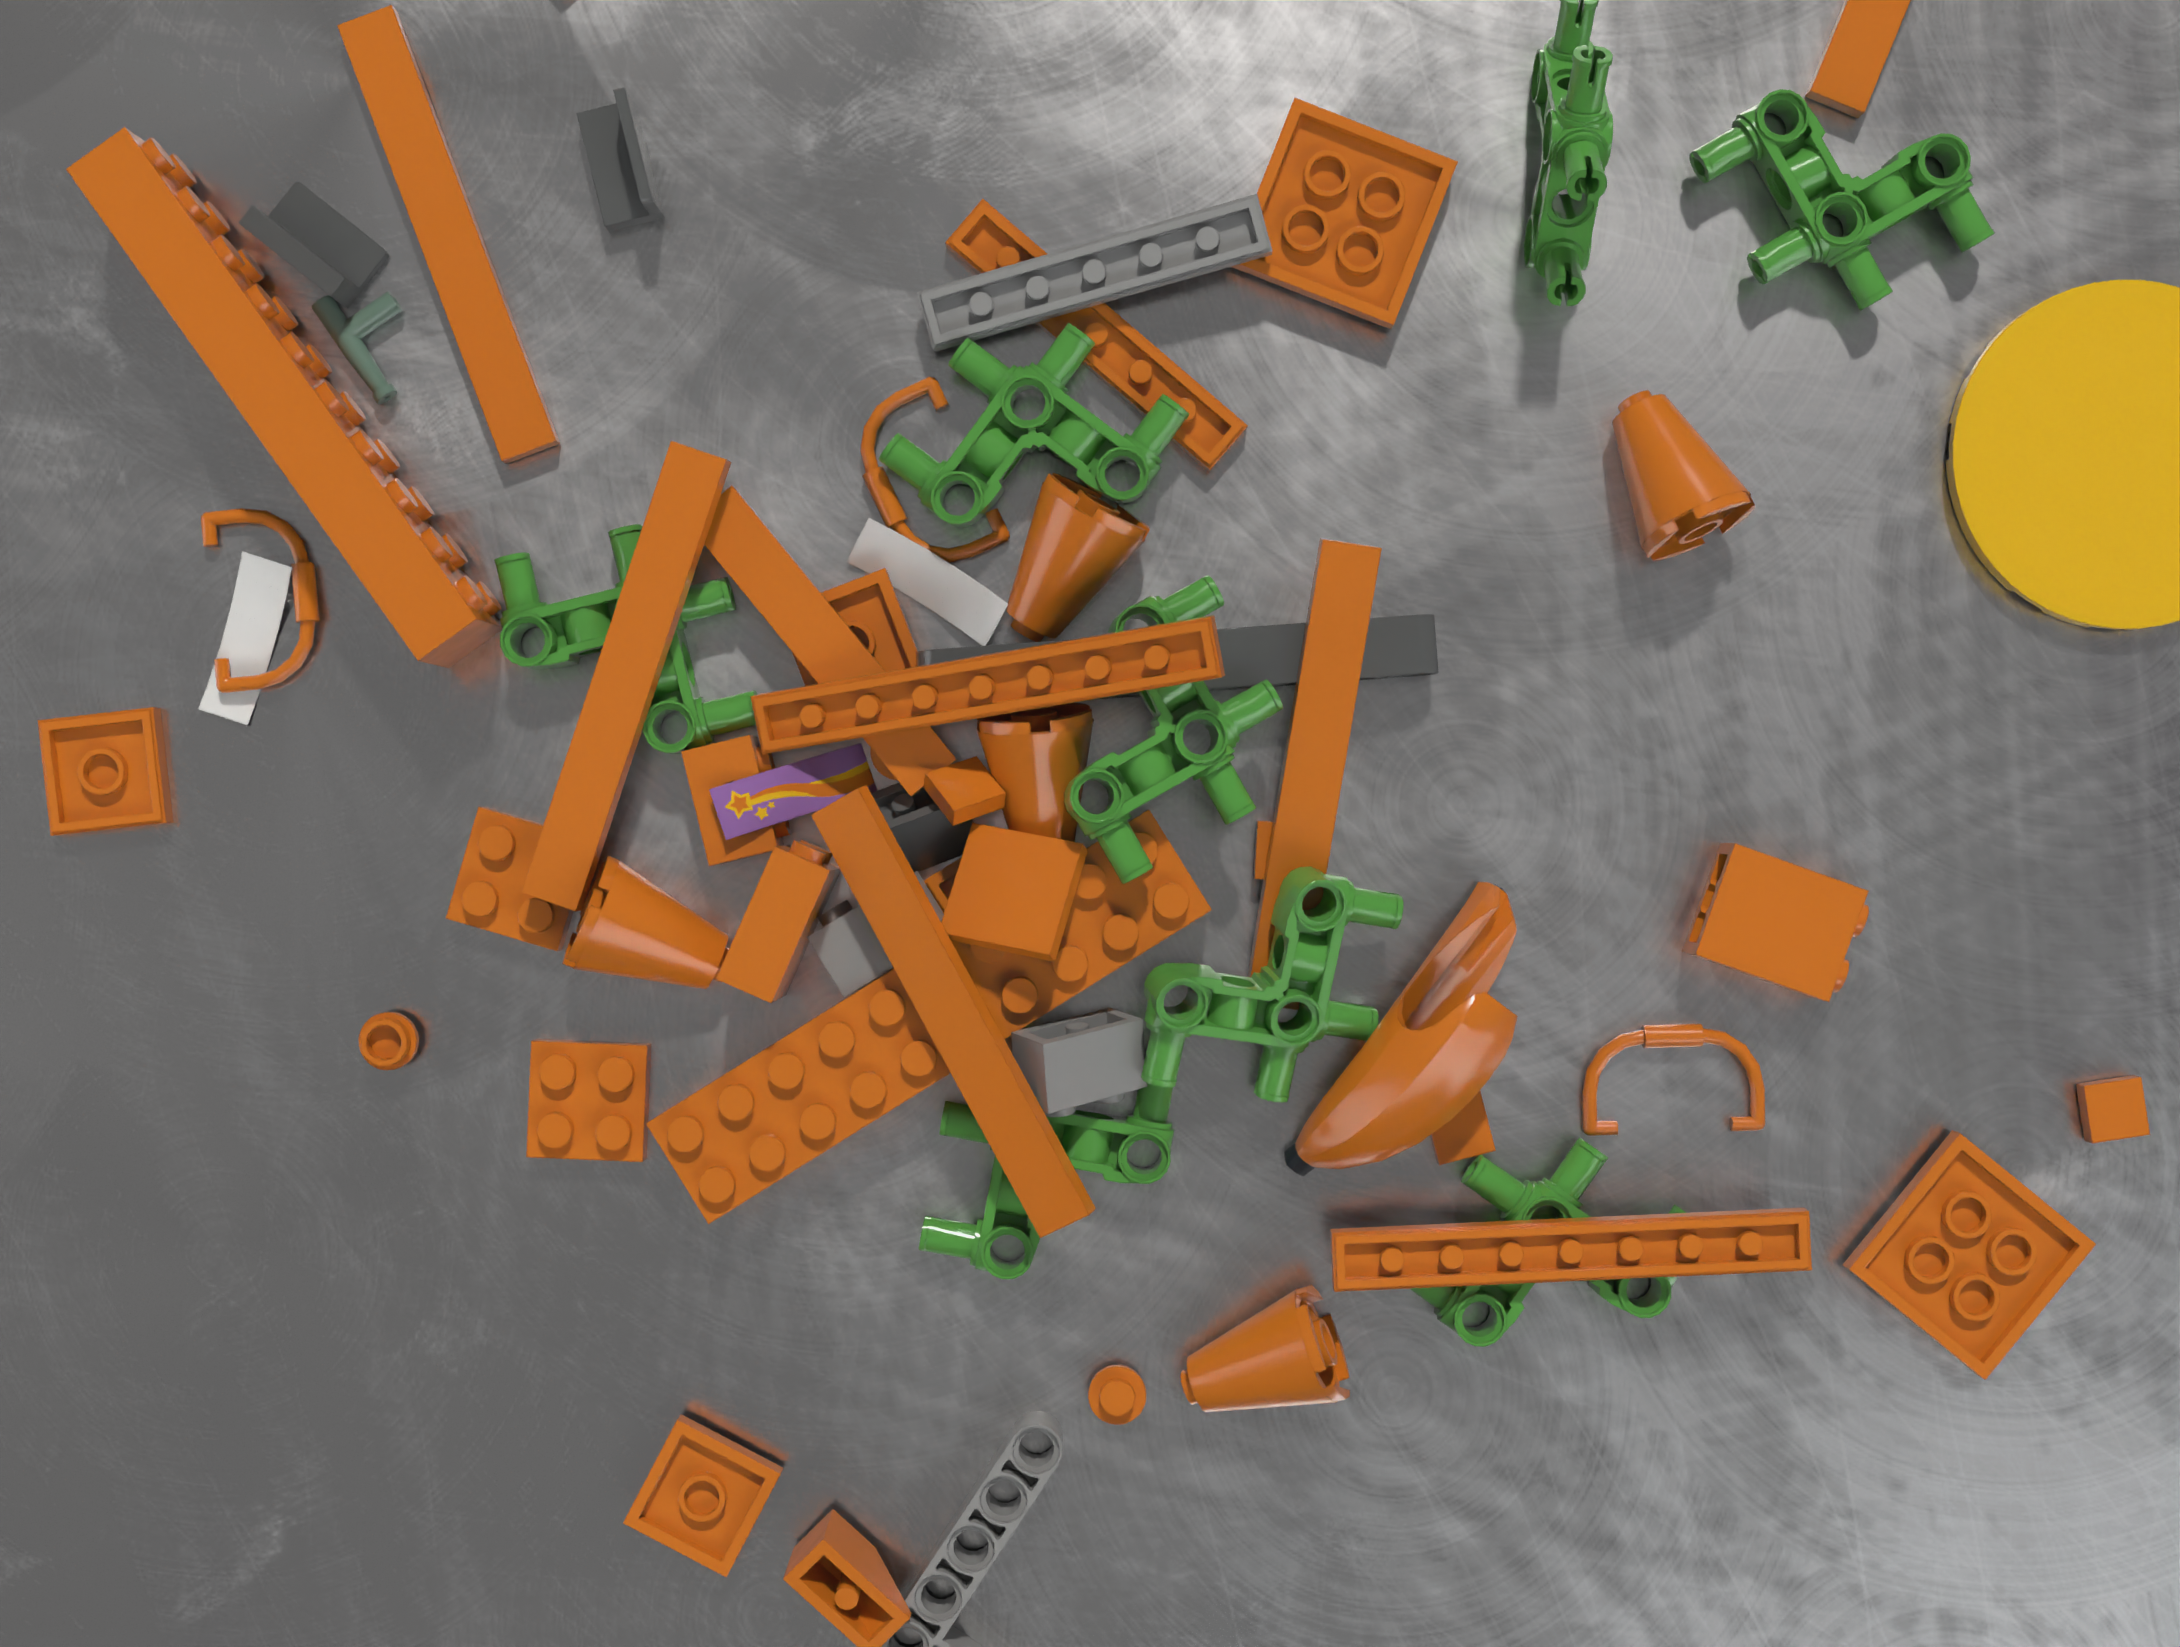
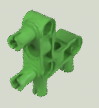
M1560 0L1561 4L1555 36L1548 40L1544 50H1537L1533 64L1531 97L1533 104H1535L1537 121H1540L1543 139L1542 160L1536 194L1534 195L1531 215L1528 218L1525 231L1524 265L1525 268H1536L1538 274L1546 279L1547 298L1550 303L1561 306V293H1564L1566 306H1574L1584 298L1586 285L1581 271H1585L1588 266L1598 202L1607 188V178L1604 171L1608 164L1612 147L1613 116L1609 110L1605 87L1613 54L1604 47L1594 46L1590 41L1595 10L1599 0H1579V2L1578 0ZM1567 189L1568 194H1558L1560 191Z
M1779 89L1770 92L1758 104L1737 115L1732 123V129L1692 151L1689 155L1691 166L1703 183L1713 180L1746 160L1753 162L1788 223L1789 231L1749 253L1747 256L1749 268L1759 283L1766 284L1805 261L1809 263L1822 262L1823 265L1827 264L1829 268L1836 267L1860 311L1893 292L1867 246L1872 244L1870 239L1926 207L1930 211L1935 208L1937 209L1961 253L1995 234L1969 190L1974 185L1971 181L1973 176L1969 171L1971 155L1968 146L1961 138L1945 133L1931 136L1901 150L1882 165V169L1864 179L1858 176L1851 178L1850 174H1842L1822 137L1826 132L1818 118L1807 106L1806 101L1799 94L1791 90ZM1772 113L1779 116L1785 123L1786 134L1779 135L1771 132L1765 124L1764 114ZM1925 156L1933 157L1942 164L1944 170L1943 179L1936 178L1928 172L1925 165ZM1823 214H1832L1841 221L1843 237H1835L1827 232L1823 225Z
M1070 323L1065 326L1037 365L1031 362L1029 366L1025 365V367L1013 365L1009 368L970 338H967L956 350L948 366L989 396L987 400L988 407L948 461L943 460L939 463L900 433H897L887 444L879 457V461L919 491L917 497L921 500L920 503L943 521L955 527H968L978 522L1005 492L1003 483L1026 452L1033 453L1036 449L1040 452L1046 449L1077 471L1076 476L1078 480L1092 491L1116 503H1130L1136 501L1145 493L1148 485L1162 468L1160 464L1163 461L1159 456L1187 419L1189 413L1171 398L1162 394L1131 436L1127 433L1122 436L1068 396L1067 392L1069 390L1065 385L1095 346V342ZM1026 390H1035L1045 397V408L1042 414L1032 420H1023L1017 417L1013 411L1016 397ZM1119 460L1133 462L1140 472V479L1137 485L1127 491H1117L1111 488L1106 481V473L1109 467ZM966 484L973 489L975 494L974 505L966 514L960 516L952 515L946 510L944 505L945 494L954 485Z
M640 524L628 525L608 532L620 582L615 584V588L547 605V602H541L529 553H515L495 559L507 609L501 612L502 618H500L502 626L500 647L504 655L517 665L534 670H544L579 664L580 657L601 653L642 526ZM728 577L690 585L642 729L647 742L654 749L661 752L681 754V751L709 745L711 742H714L715 735L756 725L750 697L757 694L755 690L705 702L703 697H700L684 629L687 628V622L736 610L735 598ZM539 627L545 636L543 650L538 655L528 658L521 649L522 636L528 629ZM679 711L687 721V732L681 741L669 744L661 734V724L668 714Z
M1206 575L1164 599L1160 596H1149L1139 603L1128 607L1113 620L1108 633L1123 631L1126 621L1130 619H1140L1146 622L1148 626L1204 617L1224 606V600L1213 579ZM1267 679L1222 704L1218 700H1214L1204 681L1138 691L1153 716L1150 722L1153 729L1148 731V738L1119 755L1114 752L1105 755L1091 763L1069 782L1064 793V804L1067 812L1076 820L1084 836H1088L1090 840L1095 838L1098 840L1122 884L1139 877L1153 868L1127 821L1132 817L1130 812L1190 777L1194 781L1200 779L1225 825L1238 820L1256 809L1255 804L1230 761L1235 758L1233 748L1240 741L1239 735L1283 709L1279 695ZM1190 722L1199 723L1209 731L1211 737L1210 746L1203 755L1189 751L1184 744L1183 731ZM1088 780L1101 783L1107 790L1108 804L1100 814H1091L1080 805L1078 799L1079 790L1082 784Z
M1311 866L1292 870L1283 879L1274 904L1271 923L1275 926L1268 964L1261 967L1260 973L1254 972L1251 977L1217 973L1209 965L1164 963L1155 967L1148 974L1144 983V996L1147 1001L1144 1021L1146 1022V1027L1151 1031L1141 1073L1142 1080L1155 1086L1175 1087L1185 1037H1190L1192 1034L1263 1045L1253 1092L1256 1093L1257 1097L1267 1101L1288 1102L1297 1055L1305 1051V1048L1309 1046V1042L1321 1040L1324 1035L1367 1041L1377 1028L1379 1015L1377 1009L1373 1006L1330 1001L1329 997L1345 926L1349 922L1397 929L1403 915L1404 902L1402 896L1394 893L1355 888L1352 881H1348L1347 877L1324 874L1319 869ZM1316 887H1323L1321 902L1315 908L1303 910L1302 902L1305 895ZM1182 985L1188 986L1187 995L1180 1004L1170 1007L1164 1006L1165 996L1172 988ZM1291 1002H1299L1298 1012L1291 1020L1278 1022L1280 1010L1285 1005Z
M1147 1083V1087L1137 1089L1133 1115L1129 1114L1127 1118L1076 1109L1075 1113L1068 1116L1047 1117L1074 1169L1101 1173L1104 1180L1112 1182L1150 1184L1160 1180L1167 1172L1171 1163L1170 1154L1175 1129L1172 1128L1173 1123L1168 1121L1173 1087H1160ZM945 1101L939 1135L989 1144L968 1105ZM1147 1139L1153 1141L1160 1148L1158 1161L1148 1168L1134 1166L1127 1157L1129 1147L1138 1140ZM995 1156L984 1219H978L977 1225L925 1216L919 1250L970 1259V1265L975 1266V1269L989 1271L993 1276L1000 1279H1015L1023 1275L1030 1268L1040 1237ZM1002 1235H1012L1023 1243L1025 1251L1015 1261H1004L994 1254L992 1243Z
M1579 1137L1550 1180L1544 1177L1542 1181L1530 1182L1525 1180L1520 1182L1480 1154L1469 1165L1461 1182L1502 1211L1499 1221L1530 1220L1533 1212L1544 1205L1554 1206L1556 1219L1591 1217L1580 1209L1583 1204L1578 1200L1608 1160V1157ZM1674 1204L1669 1213L1686 1212ZM1651 1278V1287L1648 1293L1639 1299H1629L1627 1296V1285L1631 1279L1588 1280V1286L1612 1305L1639 1318H1651L1659 1315L1667 1308L1671 1299L1672 1286L1678 1278ZM1535 1283L1410 1289L1433 1305L1437 1320L1456 1332L1466 1343L1473 1346L1486 1347L1500 1339L1517 1320L1525 1308L1522 1301ZM1475 1302L1489 1304L1490 1314L1482 1325L1477 1327L1463 1325L1462 1315L1470 1304Z

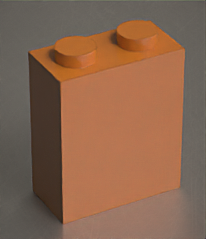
M794 840L791 846H774L717 975V980L769 1003H773L786 996L808 947L809 940L807 937L814 933L819 922L817 917L822 915L841 872L839 867L829 863L832 857L830 851L805 840H800V842Z
M1720 843L1682 952L1799 994L1829 1002L1832 993L1839 992L1847 978L1849 961L1845 959L1852 937L1857 938L1867 922L1869 907L1864 903L1869 891L1736 843Z

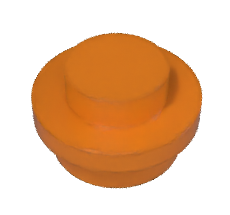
M383 1012L374 1015L365 1022L359 1034V1049L363 1058L371 1066L380 1070H395L405 1066L414 1058L419 1046V1036L415 1025L409 1018L397 1012Z
M1124 1365L1107 1366L1097 1372L1091 1380L1088 1390L1089 1404L1094 1414L1106 1423L1121 1425L1131 1422L1140 1415L1146 1403L1144 1381L1130 1367Z

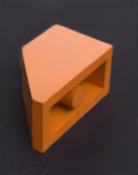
M834 1509L794 1546L783 1580L857 1647H881L910 1619L911 1611L876 1547Z

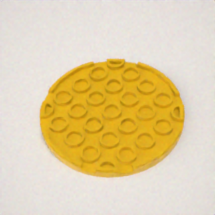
M2109 280L2071 288L2044 300L2023 312L2006 325L1987 344L1985 351L1978 358L1970 374L1964 379L1949 424L1952 426L1949 441V459L1946 460V472L1953 508L1963 534L1986 569L2007 590L2016 592L2023 599L2040 608L2042 613L2075 625L2104 629L2135 630L2180 621V287L2146 280Z

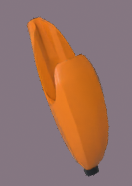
M1477 882L1465 905L1364 1046L1310 1115L1295 1144L1284 1151L1286 1165L1295 1173L1304 1177L1314 1168L1345 1169L1380 1162L1411 1148L1449 1122L1475 1097L1490 1079L1508 1051L1518 1017L1488 994L1502 969L1517 932L1513 910L1508 895L1503 888L1490 882Z

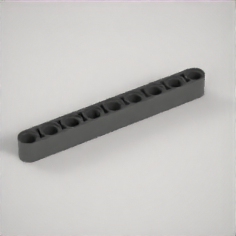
M1422 614L1370 618L1359 681L1439 674L1434 615ZM1306 623L1217 629L1225 676L1204 680L1209 691L1249 689L1265 679L1273 687L1296 685ZM1067 640L924 650L916 652L917 666ZM1132 692L1091 700L1141 697L1139 692Z

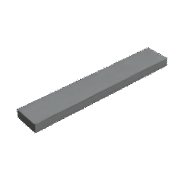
M1254 194L917 292L932 348L936 352L960 345L967 338L974 341L1272 255L1273 251L1258 195Z

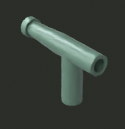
M387 291L347 319L331 296L327 295L318 299L312 305L313 311L345 358L373 392L372 397L376 403L380 405L391 400L397 394V391L392 384H388L362 338L403 311L398 301Z

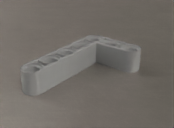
M1030 1411L1023 1414L1015 1422L901 1594L911 1611V1617L900 1629L910 1628L921 1636L923 1641L915 1647H984L952 1625L1059 1465L1063 1450V1430L1059 1421L1052 1414L1044 1411ZM1031 1432H1042L1051 1439L1053 1445L1046 1453L1034 1455L1023 1448L1021 1439ZM1009 1481L1018 1487L1021 1494L1012 1502L1001 1503L991 1496L989 1488L996 1482ZM966 1530H976L986 1537L988 1544L978 1551H969L958 1543L956 1537ZM934 1579H943L954 1587L955 1593L947 1599H936L926 1591L925 1585ZM892 1636L881 1647L904 1646L899 1645Z

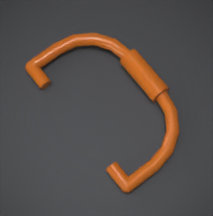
M930 376L895 392L875 407L863 428L860 453L865 474L862 477L886 527L892 528L899 534L951 563L975 557L1009 540L1010 533L999 509L995 508L985 513L992 528V533L968 544L952 548L932 546L916 537L905 523L908 518L884 467L878 466L875 454V444L879 428L885 418L901 405L928 393L936 411L949 406L938 380Z
M240 508L203 513L201 516L203 546H218L217 525L235 523L263 524L278 532L290 546L294 563L290 566L292 567L291 577L296 623H300L299 641L290 658L275 670L259 675L231 678L229 658L214 659L216 687L221 693L258 690L284 682L302 667L313 646L315 622L320 621L315 563L309 562L304 542L292 526L284 519L267 510Z
M1702 1024L1642 1025L1641 1030L1619 1035L1600 1048L1586 1069L1582 1091L1583 1132L1589 1136L1618 1135L1617 1121H1597V1088L1600 1074L1608 1061L1625 1048L1642 1045L1643 1048L1702 1047L1703 1043L1720 1045L1736 1055L1745 1068L1750 1086V1116L1730 1117L1729 1126L1731 1131H1758L1765 1127V1087L1760 1065L1744 1043L1726 1032L1705 1029Z

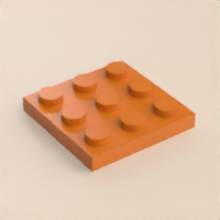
M1294 98L1257 192L1273 251L1272 255L1231 267L1392 329L1458 161Z
M1952 1130L1843 1263V1266L1976 1375L1986 1380L2090 1253L2096 1243L1961 1133Z

